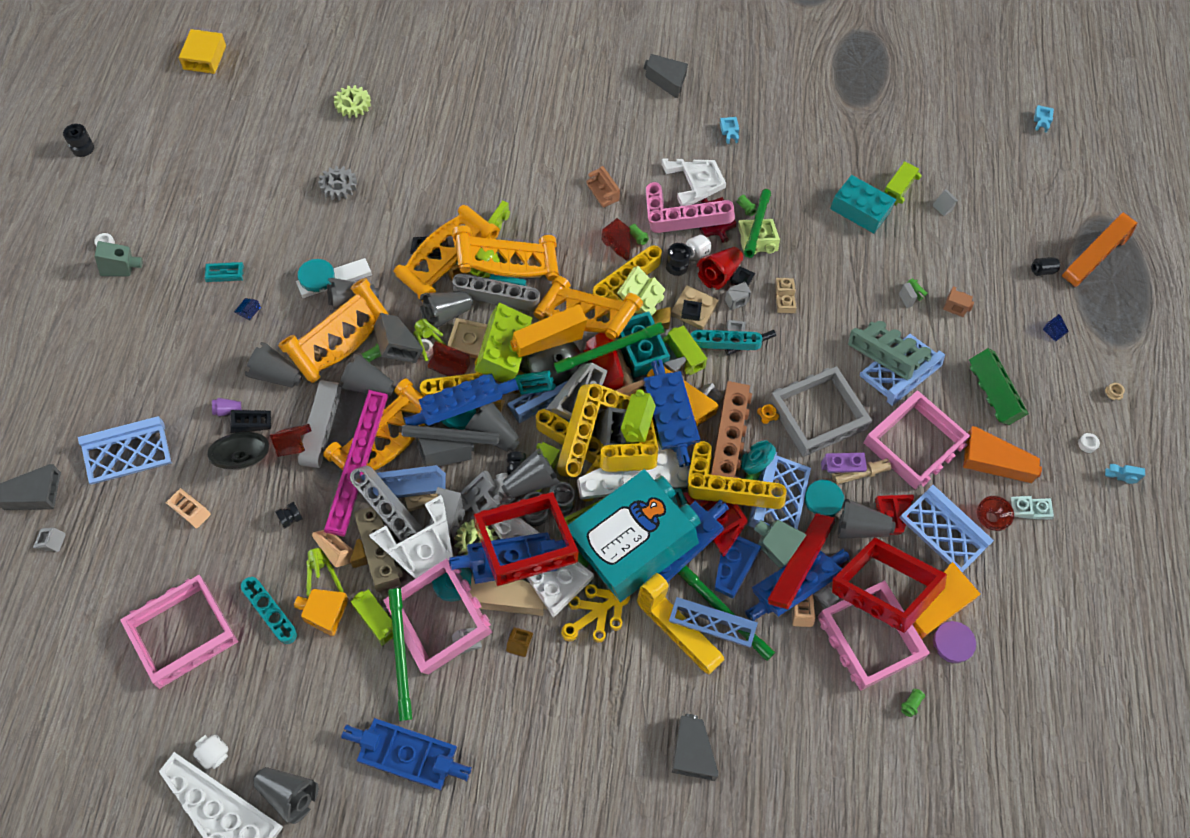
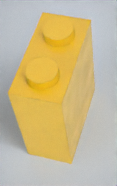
M190 29L179 55L183 70L215 74L226 48L223 34Z

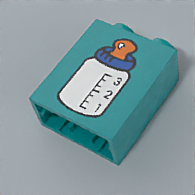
M645 469L567 525L580 553L619 602H622L638 590L655 573L663 571L699 543L696 527L701 524V521L695 511L688 504L678 508L671 500L676 493L666 478L661 475L654 480Z

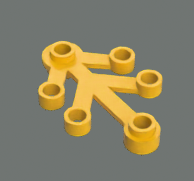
M589 584L585 588V595L588 598L596 596L608 600L603 603L580 600L578 596H575L572 600L578 601V605L574 606L570 601L568 603L569 608L572 610H591V612L574 624L567 623L562 627L561 635L565 641H574L578 637L579 630L598 618L596 630L593 632V639L597 643L603 642L606 637L604 629L607 610L613 606L614 615L610 620V628L618 631L622 627V607L628 604L630 596L619 602L611 590L598 589L594 584ZM592 588L595 590V593L589 594L587 590ZM618 621L620 625L617 627L613 626L612 622ZM568 628H572L574 632L572 634H568L566 630ZM596 633H602L603 637L599 639L595 635Z

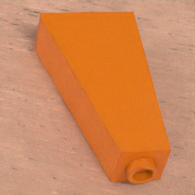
M972 426L968 431L970 437L965 442L967 446L964 451L963 468L1032 483L1037 477H1040L1042 472L1040 458L978 427Z

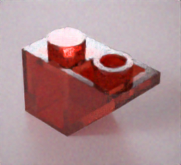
M616 218L602 229V241L606 246L611 247L618 256L623 257L627 261L630 255V228Z

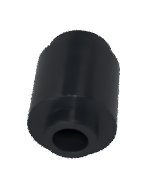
M1054 257L1037 258L1033 261L1031 270L1036 276L1052 275L1060 270V261Z

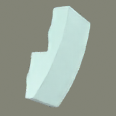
M1032 496L1011 497L1014 517L1026 519H1053L1054 517L1051 498L1032 499Z

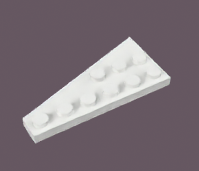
M657 441V466L646 471L654 480L662 475L671 484L673 489L688 488L690 467H685V464H683L684 467H679L676 452L672 449L661 450L660 442ZM599 468L579 477L577 485L580 499L607 497L642 470L606 472Z
M519 517L491 525L500 539L539 533ZM578 562L558 568L557 571L541 573L527 579L554 618L594 578V573Z
M175 752L159 771L203 838H276L283 828L276 821Z

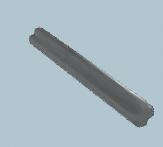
M403 425L401 430L403 437L498 445L500 440L498 433L413 425Z

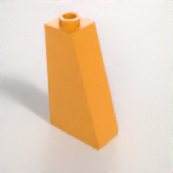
M575 305L513 332V338L510 341L512 350L517 352L518 357H523L580 340L584 334L587 318L581 305Z
M664 367L666 374H667V373H673V372H671L670 370H668L667 368ZM653 369L648 372L647 377L655 376ZM684 381L696 426L716 415L719 405Z
M953 562L943 571L947 574L945 589L912 624L921 639L925 638L981 595Z

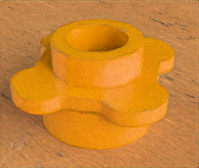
M766 404L762 408L757 409V414L761 416V421L764 424H768L772 420L776 421L779 418V414H777L776 408L772 404Z

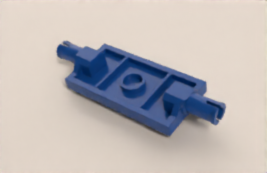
M659 359L657 364V361L654 360L651 362V366L655 376L643 378L646 393L651 394L656 406L653 420L661 450L672 449L676 452L679 467H684L683 464L687 467L691 465L687 451L688 446L700 443V436L681 371L666 374L663 361Z
M492 373L482 375L477 379L465 381L452 388H445L438 393L424 396L419 399L422 408L421 412L404 419L406 425L418 426L425 423V425L429 426L502 399V395L519 390L515 378L498 384L495 382Z
M719 500L709 511L702 508L696 501L690 505L701 521V524L696 527L699 543L659 573L667 582L724 530V527L717 519L729 507L725 503L722 504V500Z
M548 532L491 541L500 566L567 547L564 540L555 541L550 539ZM481 542L467 544L468 555L449 557L451 571L469 567L472 569L475 584L495 581Z
M841 549L836 554L828 557L820 550L789 609L831 583L833 578L842 570L840 565L850 560L849 554L844 549ZM786 566L752 587L753 593L759 598V603L745 611L749 620L755 621L765 613L769 614L771 612H774L779 617L788 611L768 603V598Z
M376 718L373 719L368 730L363 731L346 725L344 728L346 732L343 731L342 739L358 743L361 747L357 758L358 763L439 791L442 790L446 776L451 775L467 782L469 779L468 775L471 774L472 767L453 762L457 746Z

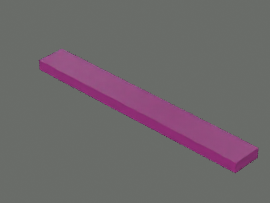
M372 390L368 391L324 528L325 533L345 537L359 492L352 484L350 475L353 470L367 466L388 394Z

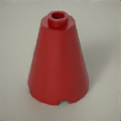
M731 247L701 258L697 263V267H699L698 277L708 288L721 289L743 261V253L739 248Z

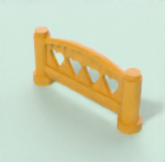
M461 205L458 209L459 215L430 234L416 249L405 266L397 265L395 267V276L415 292L419 300L421 294L436 293L432 285L458 262L456 241L454 239V248L440 246L441 242L446 241L448 236L453 237V229L464 224L471 229V237L496 239L500 229L495 224L487 222L469 206ZM439 248L442 259H429L428 255L433 253L434 249ZM426 260L429 272L416 271L415 267L420 265L421 261Z
M460 225L453 229L458 268L462 273H468L471 271V268L482 272L505 277L523 278L545 275L548 281H553L559 275L555 251L557 242L553 235L540 237L539 244L471 237V229L465 225ZM480 248L485 252L493 250L494 253L499 252L507 263H497L492 258H490V261H478L475 259V256ZM514 254H517L524 265L512 264L510 259ZM531 255L540 263V267L528 265L527 261Z
M557 275L552 281V286L535 308L534 316L539 320H543L547 316L555 315L561 311L554 309L565 301L566 309L580 304L584 314L595 308V317L592 319L586 317L587 323L584 331L606 332L605 335L609 339L615 340L619 337L635 311L640 310L643 301L633 293H628L622 302L570 289V282L566 278ZM610 312V320L607 323L597 321L600 317Z
M367 278L360 279L351 286V290L355 295L299 340L295 335H290L279 343L278 346L282 352H286L304 377L311 383L316 382L321 377L319 371L349 356L369 337L374 330L373 326L380 313L388 314L371 290V284ZM356 310L369 316V321L364 322L362 327L357 325ZM342 322L355 327V332L350 334L348 338L343 336ZM328 333L341 338V344L336 345L333 350L329 348ZM313 345L327 350V355L321 357V360L318 362L314 359Z
M407 378L400 381L395 387L394 393L399 397L383 411L376 437L389 439L391 442L389 445H385L382 451L376 449L374 441L371 452H375L376 457L371 458L367 464L374 471L395 459L415 439L414 437H403L401 432H399L396 438L390 436L388 424L406 425L403 420L402 411L418 414L422 410L419 399L424 396L413 387V383ZM353 438L343 447L338 442H333L325 449L323 456L329 462L333 461L343 470Z

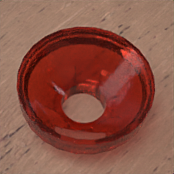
M988 496L979 503L977 517L980 523L987 529L1001 531L1012 524L1014 510L1004 498ZM987 513H993L997 517V521H989Z

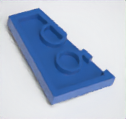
M738 536L727 554L720 556L715 590L734 599L759 554L761 546Z

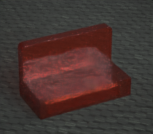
M435 341L432 346L433 356L427 365L428 369L446 376L464 375L471 364L470 354Z
M310 424L286 428L271 434L270 438L277 456L281 457L304 452L305 448L300 436L312 431Z

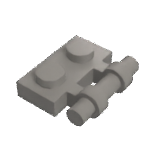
M488 471L480 473L460 492L465 511L471 512L474 510L476 514L483 510H490L496 508L504 498L501 492L495 495L492 493L497 488V485ZM486 499L487 503L481 506L480 503Z

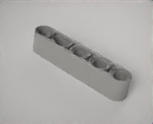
M457 274L453 278L454 292H467L476 301L497 305L500 302L508 307L527 311H534L540 303V292L536 288L467 274Z
M320 380L299 452L298 463L301 466L321 467L324 457L323 453L327 446L341 394L340 382Z
M362 466L351 472L350 480L401 542L411 537L412 534L423 530L421 525L370 466ZM360 472L364 473L365 481L361 479ZM373 487L378 490V496L373 493ZM386 503L391 505L392 511L387 510ZM399 518L404 520L405 527L400 525Z

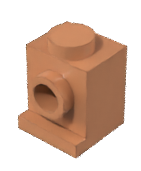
M953 286L947 296L943 310L964 317L967 311L970 312L974 305L972 301L973 296L956 290L957 287Z

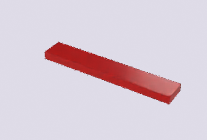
M815 514L805 532V538L791 557L768 598L770 605L789 609L835 524L834 517Z

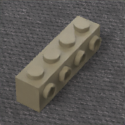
M373 507L355 511L354 515L376 591L380 592L401 585L399 578L403 577L400 565L396 566L394 559L369 536L384 527V520Z

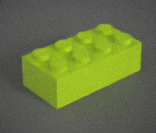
M499 302L490 315L474 370L484 375L492 373L493 378L502 383L515 378L518 374L522 357H518L517 352L512 350L510 341L513 338V332L531 325L532 317Z

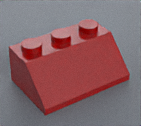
M600 332L586 342L583 353L610 343L613 340L605 335L606 332ZM616 350L588 361V363H593L607 370L602 386L612 390L622 388L624 374Z

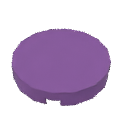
M945 622L934 633V648L936 647L939 656L947 662H964L972 657L976 650L974 634L969 627L960 622Z

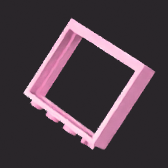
M917 390L872 430L863 443L880 459L884 460L887 458L891 464V469L916 490L920 485L924 487L931 480L930 476L932 474L937 475L943 469L942 464L944 462L950 463L956 456L954 453L957 450L961 452L967 446L965 442L970 435ZM913 408H916L955 442L921 476L914 472L879 440Z
M447 558L402 587V601L447 572L477 628L429 659L402 608L405 643L420 672L428 675L492 633L489 627L491 625L489 623L490 620L485 614L482 615L479 609L481 608L480 602L475 596L472 597L470 593V584L466 579H462L460 575L461 569L451 571ZM387 597L383 601L391 614L389 597Z
M200 575L192 579L188 578L182 585L167 590L161 597L149 600L145 606L138 610L130 611L131 614L120 619L152 683L159 689L238 643L226 618ZM201 590L224 632L158 671L136 627Z
M886 581L864 590L872 595L875 594L877 598L904 612ZM843 600L822 610L818 615V620L821 623L820 627L828 634L831 646L838 651L842 665L848 668L852 682L855 681L860 691L925 659L930 654L913 625L905 633L897 630L912 655L868 677L832 617L833 614L853 604Z

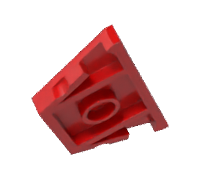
M688 492L683 493L689 506L696 501L702 508L709 511L717 503L715 501L694 499L689 496ZM725 503L729 509L717 519L724 527V530L713 542L722 556L727 554L748 523L747 518L737 504Z

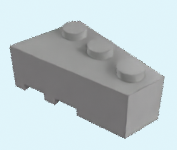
M593 363L581 364L546 410L570 421L580 387L585 384L594 383L603 385L607 370ZM586 408L584 409V414H585V415L587 414V409H586Z
M437 487L436 494L438 496L441 495L444 500L452 544L453 538L458 534L456 531L459 529L457 527L459 520L463 521L465 515L461 493ZM432 517L429 525H427L426 528L434 524Z

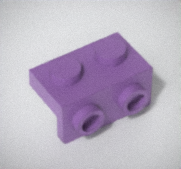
M826 453L821 462L822 470H827L828 473L866 472L865 453Z

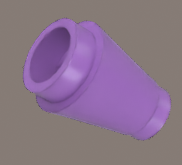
M223 398L212 400V414L218 417L230 415L231 410H241V401Z

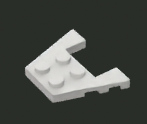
M662 159L665 173L670 174L683 171L692 189L691 191L677 194L680 206L692 205L726 188V182L715 160L684 162L683 159H677L676 162Z
M441 495L425 504L434 524L404 541L396 544L387 526L369 535L371 539L415 579L446 558L449 560V557H454L444 500Z

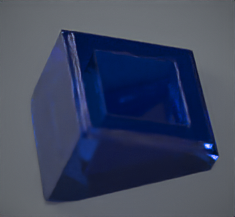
M245 298L234 312L250 321L261 306L258 300Z
M1060 314L1050 320L1043 328L1054 341H1058L1069 332Z

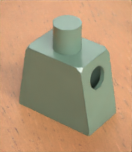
M102 241L97 242L95 260L100 276H130L132 267L142 268V257H133L128 246Z
M760 520L754 527V530L762 535L757 544L761 546V550L779 568L786 566L806 536L805 533L780 520H775L770 525Z

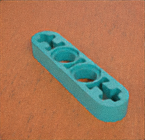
M695 330L691 333L692 338L700 348L758 350L762 346L763 339L762 335L758 332ZM720 338L722 340L719 342H715L712 339ZM737 338L740 341L735 343L731 339Z
M245 578L241 583V590L281 643H293L297 638L295 627L257 578ZM248 585H254L258 594L254 595ZM261 598H268L267 606L262 608L257 606ZM279 613L280 620L278 622H269L272 614ZM283 625L291 636L288 638L284 636L279 627Z

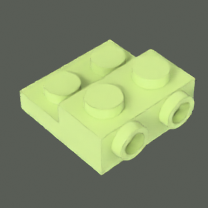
M763 219L755 254L757 252L771 254L778 251L780 238L773 219ZM739 220L738 222L743 252L754 220Z
M636 266L632 269L617 294L623 300L628 293L636 294L642 299L643 305L635 313L638 315L650 311L652 316L656 312V304L664 299L663 293L665 288L655 277L649 278L639 266Z

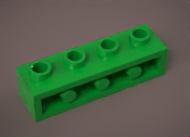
M987 348L969 359L971 363L970 369L975 376H978L980 380L978 384L988 395L986 399L990 406L994 407L996 411L995 417L1000 423L1010 425L1029 414L995 351Z

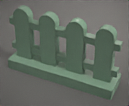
M883 321L870 322L865 330L854 328L850 333L849 346L907 381L912 378L914 369L920 368V363L925 360L928 362L932 357L930 356V348L921 347L918 349L915 347L916 340L912 338L901 339V332L896 329L886 330V323ZM879 334H882V335H883V336L880 337L879 339L875 338V337L878 336ZM893 343H897V344H898V345H896V346L893 347V348L890 347V345H892ZM909 351L913 353L908 357L905 356Z

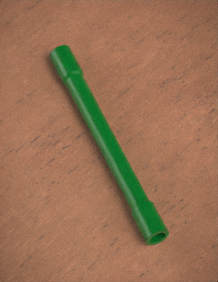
M769 189L761 191L757 212L744 250V256L747 258H752L756 251L760 229L771 197Z
M659 322L641 331L553 364L557 374L615 350L665 333L662 323Z
M687 565L677 573L714 609L735 615L700 581L699 577ZM737 630L748 641L750 633ZM754 634L753 648L768 661L776 652Z
M401 588L389 589L398 687L399 721L412 720L402 617Z

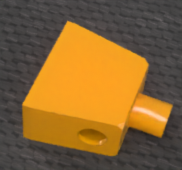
M312 589L308 599L297 596L294 608L303 610L301 617L305 623L334 637L349 599L346 593Z

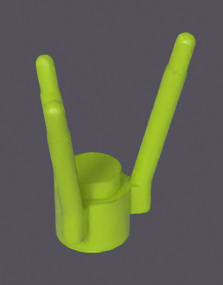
M420 319L415 323L414 329L416 331L413 334L423 347L422 355L425 361H428L421 337L429 338L432 336L445 349L447 348V345L436 335L438 334L442 337L443 333L426 319Z
M315 548L308 551V560L306 561L307 597L311 593L312 569H315L316 577L319 578L320 569L325 566L324 564H326L339 592H343L341 583L322 549Z

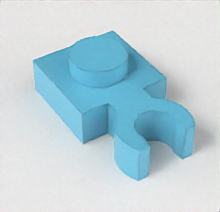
M1037 105L1034 122H1038L1035 127L1037 131L1040 127L1045 129L1044 132L1048 131L1053 121V108Z
M737 117L720 118L719 123L722 135H727L726 143L729 144L731 138L735 140V143H738L740 129Z
M1110 464V469H1105L1106 477H1117V480L1125 481L1129 484L1137 483L1145 476V468L1129 465L1120 467L1116 464Z

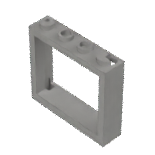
M837 366L831 369L826 368L815 376L813 374L809 375L803 381H795L786 388H778L772 392L769 403L776 408L781 423L802 457L863 432L869 428L872 419ZM832 380L857 420L807 440L783 400Z

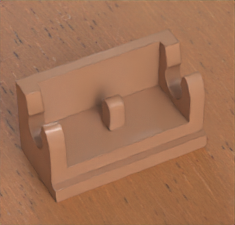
M604 166L588 174L590 179L586 181V184L603 208L619 201L620 189Z

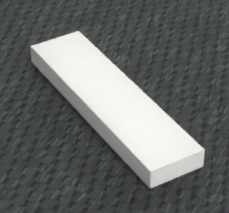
M365 258L334 268L335 278L356 281L372 275ZM299 280L296 281L302 298L327 291V289H322L320 292L307 291L301 286Z

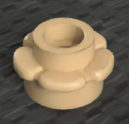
M1112 383L1109 387L1105 388V393L1110 399L1120 400L1123 398L1125 389L1121 384Z

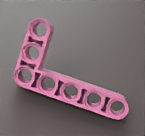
M652 182L646 187L648 220L650 229L654 233L728 224L735 219L734 205L729 200L664 209L661 185L657 182Z

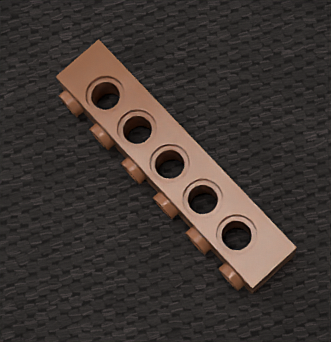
M731 381L727 382L710 475L738 478L735 476L736 471H739L741 466V459H738L739 453L742 454L744 442H741V438L745 437L747 426L744 425V420H748L750 409L746 408L752 399V393H749L750 385ZM725 452L731 453L732 456H727ZM726 469L729 473H724L721 470Z

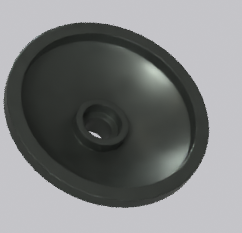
M574 342L529 354L527 356L528 369L530 373L550 370V377H553L552 383L557 387L568 381L581 364L557 374L553 364L558 362L556 356H560L561 360L579 355L581 352Z
M239 432L224 436L215 441L209 447L207 455L210 463L216 467L225 470H240L259 463L267 455L270 447L267 438L261 434Z

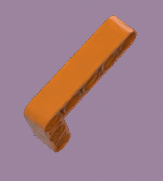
M1121 213L1062 274V277L1074 287H1077L1119 244L1122 246L1129 240L1138 222L1126 213Z

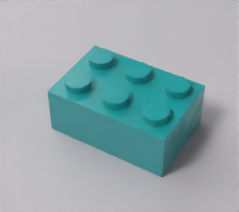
M851 174L834 196L830 209L875 234L890 214L896 199Z
M650 311L632 316L616 340L655 324ZM660 334L621 348L627 365L632 371L633 378L648 374L653 369L651 362L654 360L658 364V360L661 359L663 365L670 360V355Z

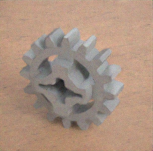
M335 166V169L329 167V172L323 171L324 176H319L320 181H318L321 193H324L326 198L330 196L331 200H334L335 197L338 198V201L341 200V197L347 199L348 194L353 195L352 190H357L355 173H351V169L345 170V166L341 169L338 166Z

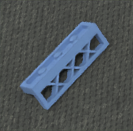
M568 381L551 391L525 394L509 402L507 406L518 423H521L536 415L539 410L546 409ZM518 404H523L517 408H514V406Z
M437 465L377 473L397 498L435 494L437 487L445 489L446 473ZM363 474L361 479L365 481V475ZM373 487V493L378 496V490Z
M676 597L669 619L671 623L751 648L758 622ZM677 609L688 613L690 617L683 621L676 619ZM695 618L707 619L710 624L705 627L698 626ZM720 623L729 626L731 630L723 634L718 632L715 625ZM742 630L750 633L748 641L739 639L735 631Z

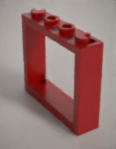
M553 492L540 494L530 499H522L512 504L501 505L497 508L483 510L474 514L475 528L497 586L578 563V549ZM550 508L567 547L500 566L485 526Z
M874 537L833 578L832 593L853 604L856 608L869 613L874 618L887 623L892 628L894 627L905 633L945 589L947 574ZM872 557L927 586L904 612L849 582Z

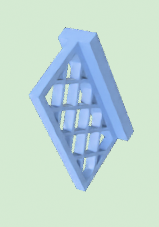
M912 334L903 339L912 338L916 340V347L918 349L928 347ZM931 349V360L928 362L926 360L923 361L919 369H914L913 376L908 381L904 378H895L894 372L886 367H881V364L876 361L860 372V377L886 396L887 402L893 406L943 365L945 354L940 350L936 353ZM878 372V378L870 377L868 373ZM881 372L891 373L892 378H881ZM882 383H892V387L887 390L882 386Z
M157 416L78 437L79 445L83 451L89 484L93 485L171 464L164 431L165 425L162 419ZM160 433L161 438L156 445L148 441L152 434ZM138 438L142 442L136 450L128 446L132 439ZM117 443L122 446L118 453L114 455L108 452L111 445ZM146 443L154 447L149 456L140 453ZM126 448L134 452L128 462L120 458ZM99 449L102 452L96 460H93L89 457V450ZM158 449L164 452V460L155 461L152 459ZM105 454L114 457L108 467L100 464ZM137 455L146 458L141 466L136 467L132 463ZM117 460L126 464L122 471L119 472L111 470ZM97 465L106 469L102 476L94 478L93 471Z
M776 452L772 462L761 471L758 481L773 482L779 479L780 483L785 486L790 500L786 501L785 505L792 502L796 508V513L791 515L784 505L782 510L786 517L780 521L789 520L792 527L798 530L811 468L777 456L778 452ZM777 462L784 464L787 471L780 474L776 467ZM800 470L805 472L804 477L798 480L793 471ZM788 473L794 481L790 485H787L782 477ZM795 485L800 491V495L794 497L789 489ZM752 506L747 526L754 528L760 520L764 521V517L768 513L771 514L774 521L779 520L774 512L777 509L767 508L768 511H766V508Z
M934 485L899 517L948 565L953 562L961 572L994 541ZM925 500L931 505V510H922L921 502ZM909 513L918 514L919 522H912L907 515ZM922 514L932 515V523H923ZM936 515L944 517L946 524H937ZM924 527L933 528L934 537L927 536L924 533ZM937 528L947 529L948 538L938 537ZM951 529L958 530L961 533V539L952 538ZM939 541L948 542L949 551H943L939 547ZM953 542L962 543L963 552L953 551ZM966 543L973 544L978 551L976 553L967 552ZM954 556H963L964 565L962 567L955 562Z

